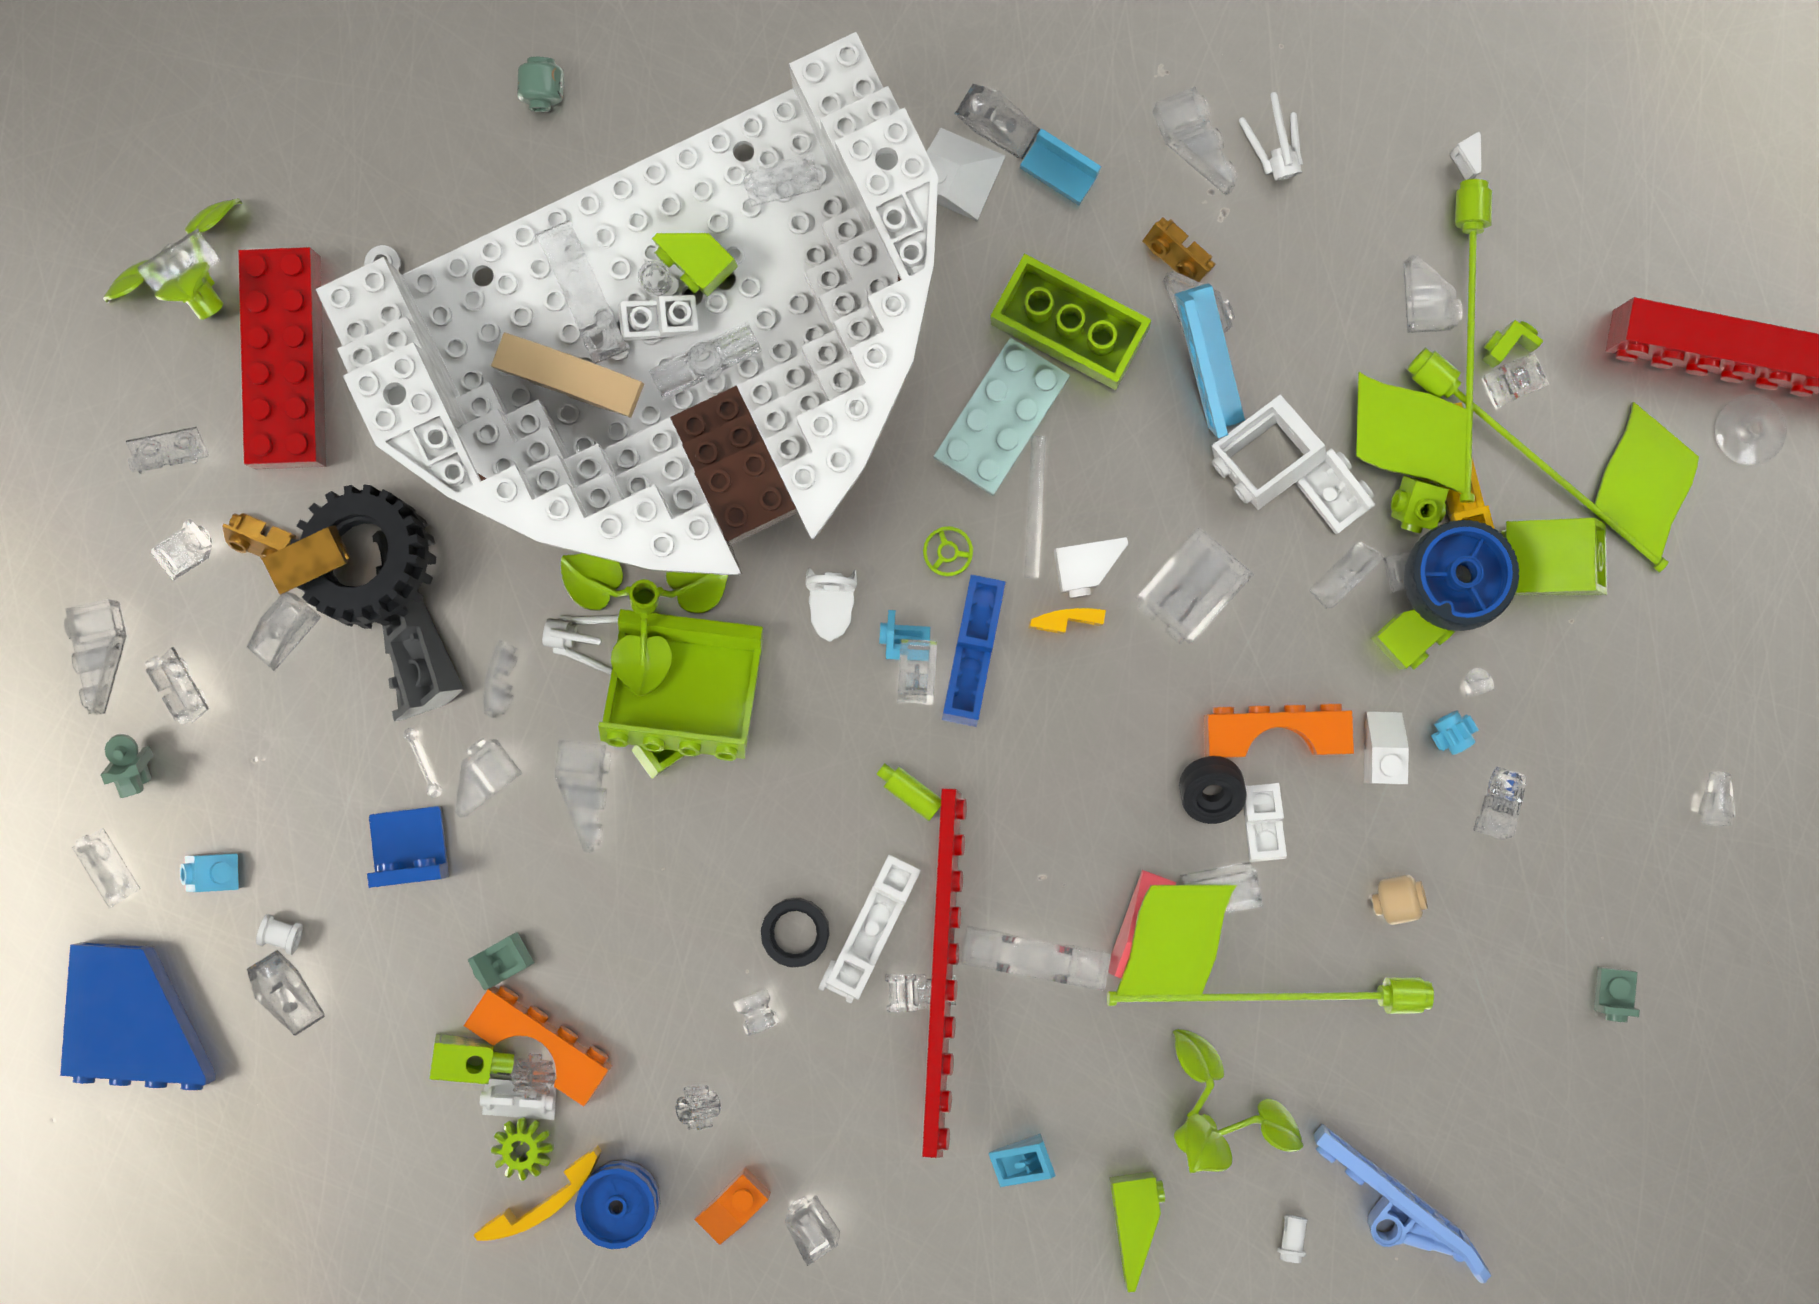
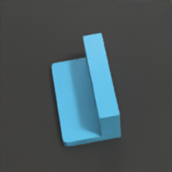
M1040 129L1035 143L1020 164V169L1079 206L1096 181L1101 166L1044 129Z

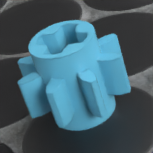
M1458 710L1434 722L1438 731L1432 734L1431 737L1439 750L1444 751L1448 748L1451 754L1455 755L1475 744L1476 741L1472 734L1479 729L1471 715L1468 716L1466 714L1461 717Z

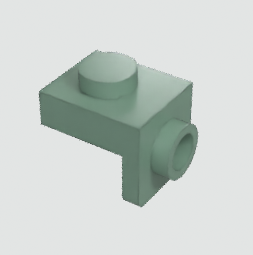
M518 932L468 959L475 978L480 982L484 990L490 989L534 964Z

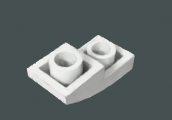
M695 295L659 296L657 300L621 301L618 304L622 341L672 337L697 333L699 331Z

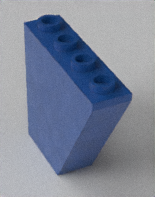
M89 942L70 945L60 1076L73 1077L72 1082L80 1084L95 1083V1078L109 1079L108 1084L113 1086H129L131 1081H145L144 1087L166 1088L167 1083H179L182 1090H203V1085L215 1081L216 1072L153 946Z

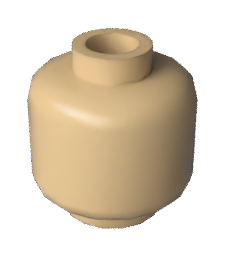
M1411 875L1383 879L1378 884V893L1372 894L1376 915H1383L1385 921L1390 925L1417 921L1422 917L1423 910L1428 909L1422 881L1416 882Z

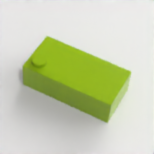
M1025 253L990 315L992 326L1114 390H1117L1151 325V319Z

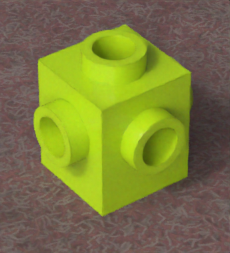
M1403 476L1399 490L1392 497L1391 517L1401 521V528L1421 534L1423 528L1432 530L1438 526V523L1445 516V500L1449 489L1427 481Z

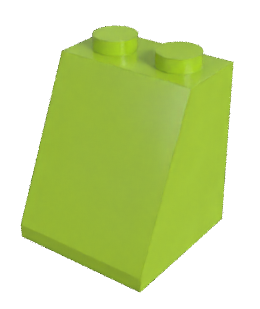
M1596 518L1506 521V530H1502L1501 534L1511 544L1519 564V583L1515 595H1607L1605 523Z

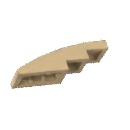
M505 332L491 364V367L498 371L526 379L535 385L565 394L572 399L630 418L644 387V383Z

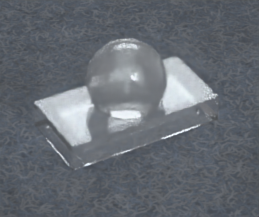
M197 228L179 241L167 244L159 254L137 268L156 293L165 282L180 275L188 267L200 262H207L212 267L221 259L199 228Z

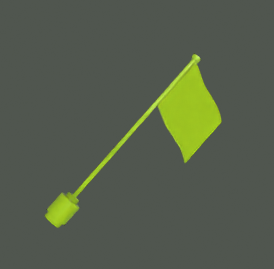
M1483 179L1461 181L1460 189L1456 191L1455 226L1461 228L1464 234H1470L1466 409L1432 394L1387 385L1358 372L1356 457L1380 469L1427 479L1461 493L1460 502L1462 503L1475 502V494L1471 493L1476 248L1477 234L1483 233L1484 228L1492 225V190L1489 189V182Z
M1424 348L1407 368L1413 374L1411 378L1434 396L1439 398L1444 396L1448 399L1453 394L1466 405V395L1458 389L1462 383L1458 380L1461 372L1436 351L1431 352ZM1473 402V412L1654 563L1653 568L1660 573L1665 569L1669 562L1662 555L1671 525L1693 484L1699 460L1697 454L1639 405L1632 402L1626 430L1605 468L1595 503H1593Z
M1150 885L1137 915L1130 957L1117 991L1107 992L1108 1006H1116L1117 1002L1377 999L1379 1006L1383 1007L1387 1014H1413L1430 1010L1434 1003L1432 983L1430 981H1423L1421 977H1386L1383 984L1378 986L1377 992L1202 994L1216 959L1224 914L1237 885Z

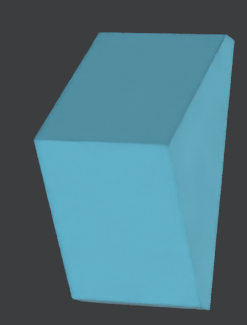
M1041 1133L988 1153L1000 1187L1052 1179L1056 1176Z

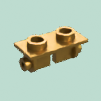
M1162 217L1153 225L1142 242L1150 248L1153 254L1160 257L1175 270L1181 279L1187 281L1195 288L1203 277L1216 265L1211 260L1213 256L1208 254L1195 241L1188 248L1184 247L1182 243L1189 235L1177 226L1172 219L1168 221Z
M234 513L229 521V525H222L225 542L229 547L240 553L250 552L259 556L260 559L289 546L291 539H296V535L275 526L271 527L267 536L262 535L266 528V523L245 513L240 515Z

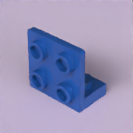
M441 807L371 814L369 816L375 872L367 873L368 888L449 877Z

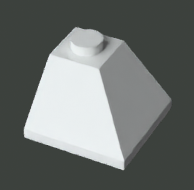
M940 128L927 150V154L938 175L937 204L978 221L1006 155Z

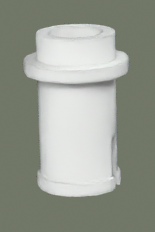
M1285 1215L1282 1247H1278L1277 1252L1280 1253V1260L1301 1263L1302 1257L1306 1256L1303 1246L1308 1219Z

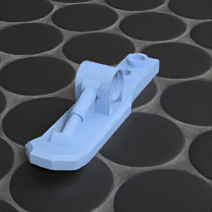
M1321 1124L1313 1134L1318 1145L1316 1150L1331 1163H1334L1337 1159L1346 1166L1345 1173L1356 1183L1363 1185L1366 1182L1383 1195L1368 1215V1225L1372 1237L1377 1244L1383 1247H1391L1403 1243L1427 1251L1434 1250L1451 1255L1458 1262L1465 1261L1480 1283H1486L1491 1274L1464 1231L1394 1177L1371 1162L1324 1124ZM1390 1219L1395 1222L1393 1229L1388 1232H1380L1376 1229L1378 1223L1382 1220Z

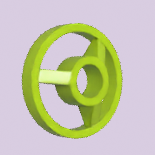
M945 526L934 530L927 537L923 547V556L927 566L934 573L940 576L951 577L962 573L969 566L973 557V546L965 532L956 527ZM944 531H954L962 535L968 543L969 552L959 551L954 542L947 541ZM938 533L941 540L937 550L939 559L932 566L927 557V546L931 538ZM947 545L952 546L955 550V555L949 559L944 558L941 554V549ZM957 557L968 558L966 564L955 572L947 573L937 570L943 562L951 563Z

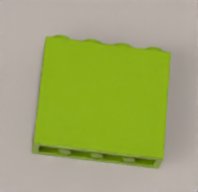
M620 609L617 642L627 635L640 637V614L633 610ZM657 613L647 614V638L652 636L663 637L671 648L672 663L666 678L655 690L644 696H636L617 678L612 668L603 721L599 722L598 725L600 741L606 742L613 747H626L627 745L642 746L645 750L660 752L667 749L679 751V753L686 756L708 754L715 755L716 758L725 761H733L736 758L745 759L763 646V627Z

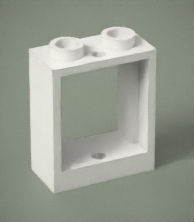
M1281 394L1229 432L1228 436H1224L1212 445L1214 455L1212 464L1223 478L1229 476L1236 484L1234 490L1245 504L1251 501L1257 510L1261 509L1326 460V447L1324 443ZM1277 423L1304 455L1261 488L1257 489L1230 457Z

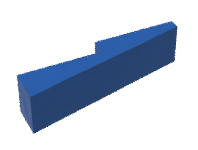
M976 575L970 576L942 715L943 721L977 727L1006 581Z

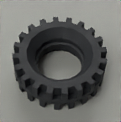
M364 484L363 490H359L353 485L344 486V495L341 496L333 491L325 494L328 503L322 507L313 503L308 508L314 514L308 523L301 519L299 520L296 527L303 530L300 540L330 526L336 525L341 537L352 527L361 524H374L380 527L387 537L389 546L387 559L379 574L367 584L361 586L343 585L338 581L332 570L296 588L304 591L305 594L302 598L306 603L316 607L317 611L347 626L352 627L355 624L364 629H372V623L374 622L383 626L392 624L391 615L396 613L404 617L410 613L405 605L411 599L418 603L422 600L424 596L418 592L422 582L429 585L432 582L433 577L426 573L427 565L436 564V556L429 552V546L435 544L434 536L426 532L425 528L428 526L426 520L419 516L413 507L384 489L379 491L372 485ZM291 539L290 545L293 544V543H295V542H297V541H299V540H298V539Z

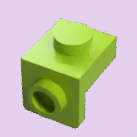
M1514 320L1505 327L1502 333L1496 330L1484 345L1488 352L1482 361L1494 368L1502 363L1516 342L1529 352H1533L1540 347L1543 340L1537 336L1538 331L1533 326L1524 321L1519 323Z

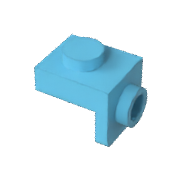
M888 610V623H880L879 644H886V659L929 661L931 627L895 625L896 610Z
M238 854L185 856V863L181 864L180 867L182 885H186L187 892L239 890Z

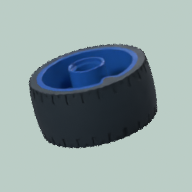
M1472 520L1447 522L1427 532L1411 550L1404 571V587L1408 600L1415 611L1432 625L1454 631L1476 629L1496 619L1511 603L1519 583V564L1511 544L1498 530L1485 523ZM1462 565L1471 573L1469 583L1461 582L1457 578V566Z

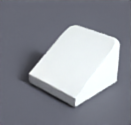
M1480 132L1458 143L1450 152V156L1465 180L1474 179L1481 172Z

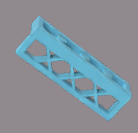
M1208 283L1176 293L1175 298L1207 425L1217 438L1228 436L1227 426L1243 422L1245 417L1213 287Z

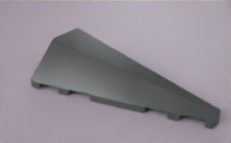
M382 530L377 531L372 536L373 542L378 544L382 565L376 567L377 575L386 562L389 548L387 537ZM411 599L405 605L410 613L404 617L395 613L390 616L392 624L382 625L385 654H390L394 670V677L388 678L389 688L396 689L398 709L392 711L394 721H402L444 706L464 690L423 600L418 603Z

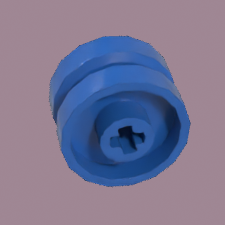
M627 1160L608 1162L595 1169L580 1188L575 1203L576 1221L584 1236L595 1245L608 1249L627 1248L640 1241L655 1221L660 1206L659 1187L652 1174L640 1164ZM614 1200L620 1201L623 1204V1210H619V1205L613 1206L611 1202Z

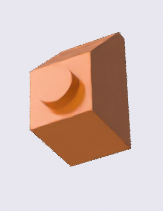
M745 1167L694 1220L720 1245L739 1230L769 1200L771 1192Z

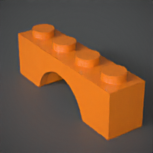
M1320 704V711L1306 712V705H1284V712L1270 713V706H1248L1249 713L1234 714V707H1213V714L1204 715L1205 757H1246L1254 739L1262 732L1275 727L1285 728L1298 734L1305 741L1312 755L1354 754L1352 710L1342 711V704Z
M501 985L499 989L495 986L488 989L463 1026L493 1046L512 1036H527L541 1042L549 1050L555 1062L556 1077L554 1087L584 1107L611 1069L612 1065L606 1062L609 1057L594 1046H590L587 1049L578 1043L577 1039L579 1037L568 1028L560 1026L557 1029L548 1023V1015L534 1006H530L528 1009L517 1002L519 996L507 987Z

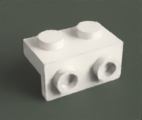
M1331 448L1326 452L1325 461L1295 483L1333 532L1337 534L1374 507L1375 503L1372 500L1374 494L1370 487L1363 480L1357 481L1349 471L1352 469L1349 460L1340 451L1335 453Z

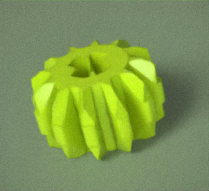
M525 1117L518 1119L517 1127L514 1123L508 1121L504 1124L506 1133L498 1131L494 1135L495 1140L501 1145L493 1146L491 1153L502 1155L495 1162L496 1168L502 1167L505 1163L509 1166L505 1172L506 1177L510 1178L515 1170H518L520 1181H524L528 1176V1170L533 1176L537 1177L541 1174L539 1164L542 1166L550 1164L551 1159L544 1153L552 1152L554 1144L543 1143V1140L550 1135V1131L544 1130L538 1134L536 1132L540 1126L538 1120H535L529 1128H527ZM518 1141H521L520 1145H523L525 1142L529 1145L530 1149L526 1152L527 1157H524V1152L521 1155L516 1152L515 1149L519 1145Z

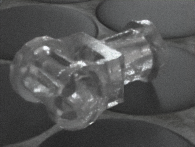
M916 973L885 975V981L889 984V1005L886 1006V1012H912L919 1009H928L927 1004H930L931 992L929 991H931L932 978L926 979V974ZM952 974V980H955V974ZM900 985H903V1000H900ZM951 1002V1006H956V1002Z

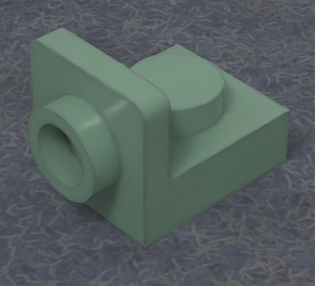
M1598 967L1594 1010L1604 1013L1605 1020L1628 1022V1016L1639 1017L1640 1010L1634 1008L1638 972Z

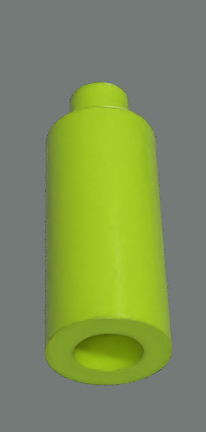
M884 763L876 775L887 782L884 785L885 789L926 820L930 821L941 807V798L901 767H898L895 771Z

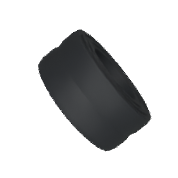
M1208 756L1195 760L1184 769L1180 777L1179 789L1182 805L1187 814L1199 822L1207 824L1226 822L1239 814L1245 805L1247 792L1243 774L1239 767L1227 758ZM1210 785L1222 787L1221 792L1216 795H1207L1203 790Z

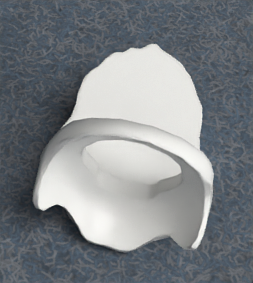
M808 568L805 584L810 591L811 623L820 637L831 642L833 639L842 636L851 623V611L854 605L853 592L857 586V571L854 569L851 576L847 578L842 573L832 572L815 575L812 569Z

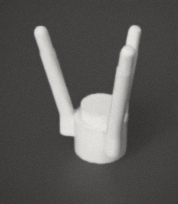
M1272 92L1270 96L1281 148L1271 151V159L1268 158L1246 119L1241 117L1239 123L1260 158L1265 175L1273 173L1275 181L1301 174L1300 165H1303L1300 154L1297 113L1292 112L1290 114L1291 147L1288 144L1278 95L1276 92Z
M561 614L559 620L548 618L543 631V646L553 647V653L565 655L611 675V667L568 647H573L576 641L596 645L602 644L601 638L577 633V627L572 626L573 624L618 623L619 615L572 617Z

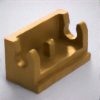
M336 525L322 529L261 558L279 595L348 563L347 560L350 557Z

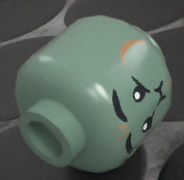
M540 56L527 58V63L520 65L518 69L517 96L519 100L529 104V110L535 112H549L551 106L562 101L564 87L563 69L556 65L555 60L552 58Z

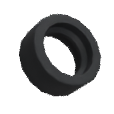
M802 898L785 899L774 905L764 917L761 927V941L768 956L778 964L790 968L804 967L816 961L825 950L830 936L829 923L822 909L812 901ZM793 911L807 914L813 920L817 933L814 944L805 952L798 954L785 952L778 946L774 937L776 922L782 915Z

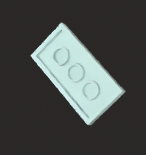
M1010 337L933 458L993 496L1068 381L1070 375Z

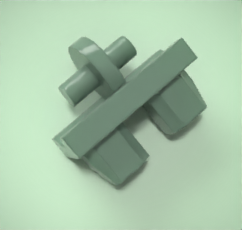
M117 734L106 743L104 749L105 756L110 763L101 773V778L104 785L114 782L120 798H125L141 793L144 789L143 784L149 782L152 778L147 763L153 757L150 746L143 747L138 753V744L132 737L125 734Z

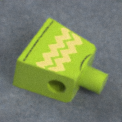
M436 1033L429 1079L489 1084L490 1074L512 1076L514 1054L493 1052L494 1046L482 1039ZM471 1056H479L483 1061L480 1065L473 1066L467 1060Z

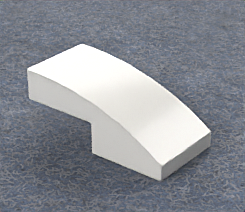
M1279 783L1245 786L1247 797L1244 805L1249 861L1285 859L1287 852L1282 823L1284 814Z

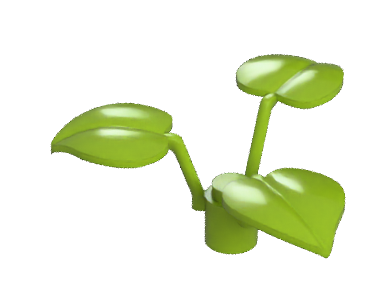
M236 198L210 205L200 211L187 224L184 230L187 234H190L198 260L197 264L188 267L180 275L167 280L153 269L156 265L154 260L141 261L123 271L112 283L103 299L108 303L111 299L130 293L145 279L154 278L163 284L155 293L158 300L187 302L200 320L214 315L222 308L224 303L212 288L215 282L209 274L210 265L205 262L198 239L202 232L212 228L234 205L242 204V201Z
M583 553L563 555L561 557V574L564 586L570 597L579 606L588 610H602L608 605L611 596L619 598L629 595L631 608L640 614V637L627 635L621 638L611 652V665L614 673L636 696H644L655 690L666 678L672 663V652L667 640L660 636L647 638V614L656 610L659 604V596L668 598L677 596L679 606L685 611L697 614L705 613L713 609L720 602L729 576L666 572V582L672 591L664 590L662 587L657 588L652 581L646 579L638 580L631 587L627 586L625 589L617 591L615 589L623 581V572L619 562Z
M1183 1029L1173 1031L1176 1054L1182 1068L1192 1079L1200 1083H1206V1087L1193 1110L1187 1113L1188 1118L1185 1124L1174 1133L1176 1144L1187 1154L1190 1173L1202 1171L1222 1172L1227 1170L1232 1165V1153L1223 1135L1254 1123L1261 1124L1263 1137L1275 1148L1286 1152H1297L1303 1148L1302 1137L1294 1118L1285 1106L1273 1099H1264L1259 1102L1257 1106L1259 1115L1252 1116L1220 1130H1217L1215 1121L1209 1115H1199L1202 1106L1214 1088V1080H1221L1224 1077L1223 1063L1216 1049L1200 1035Z

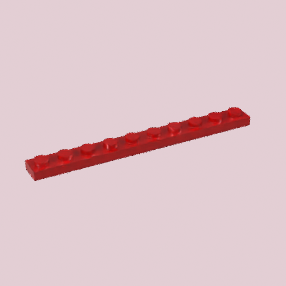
M942 789L922 1151V1157L930 1158L943 1157V1150L948 1151L950 1144V1129L945 1128V1113H950L952 1092L946 1089L947 1076H952L954 1056L953 1053H948L949 1038L954 1039L956 1020L954 1016H950L951 1002H956L958 991L957 980H952L953 965H958L959 943H954L955 928L959 929L961 925V907H956L957 892H962L963 872L958 870V856H963L965 851V836L960 834V820H965L967 814L966 799L962 798V793L957 789Z

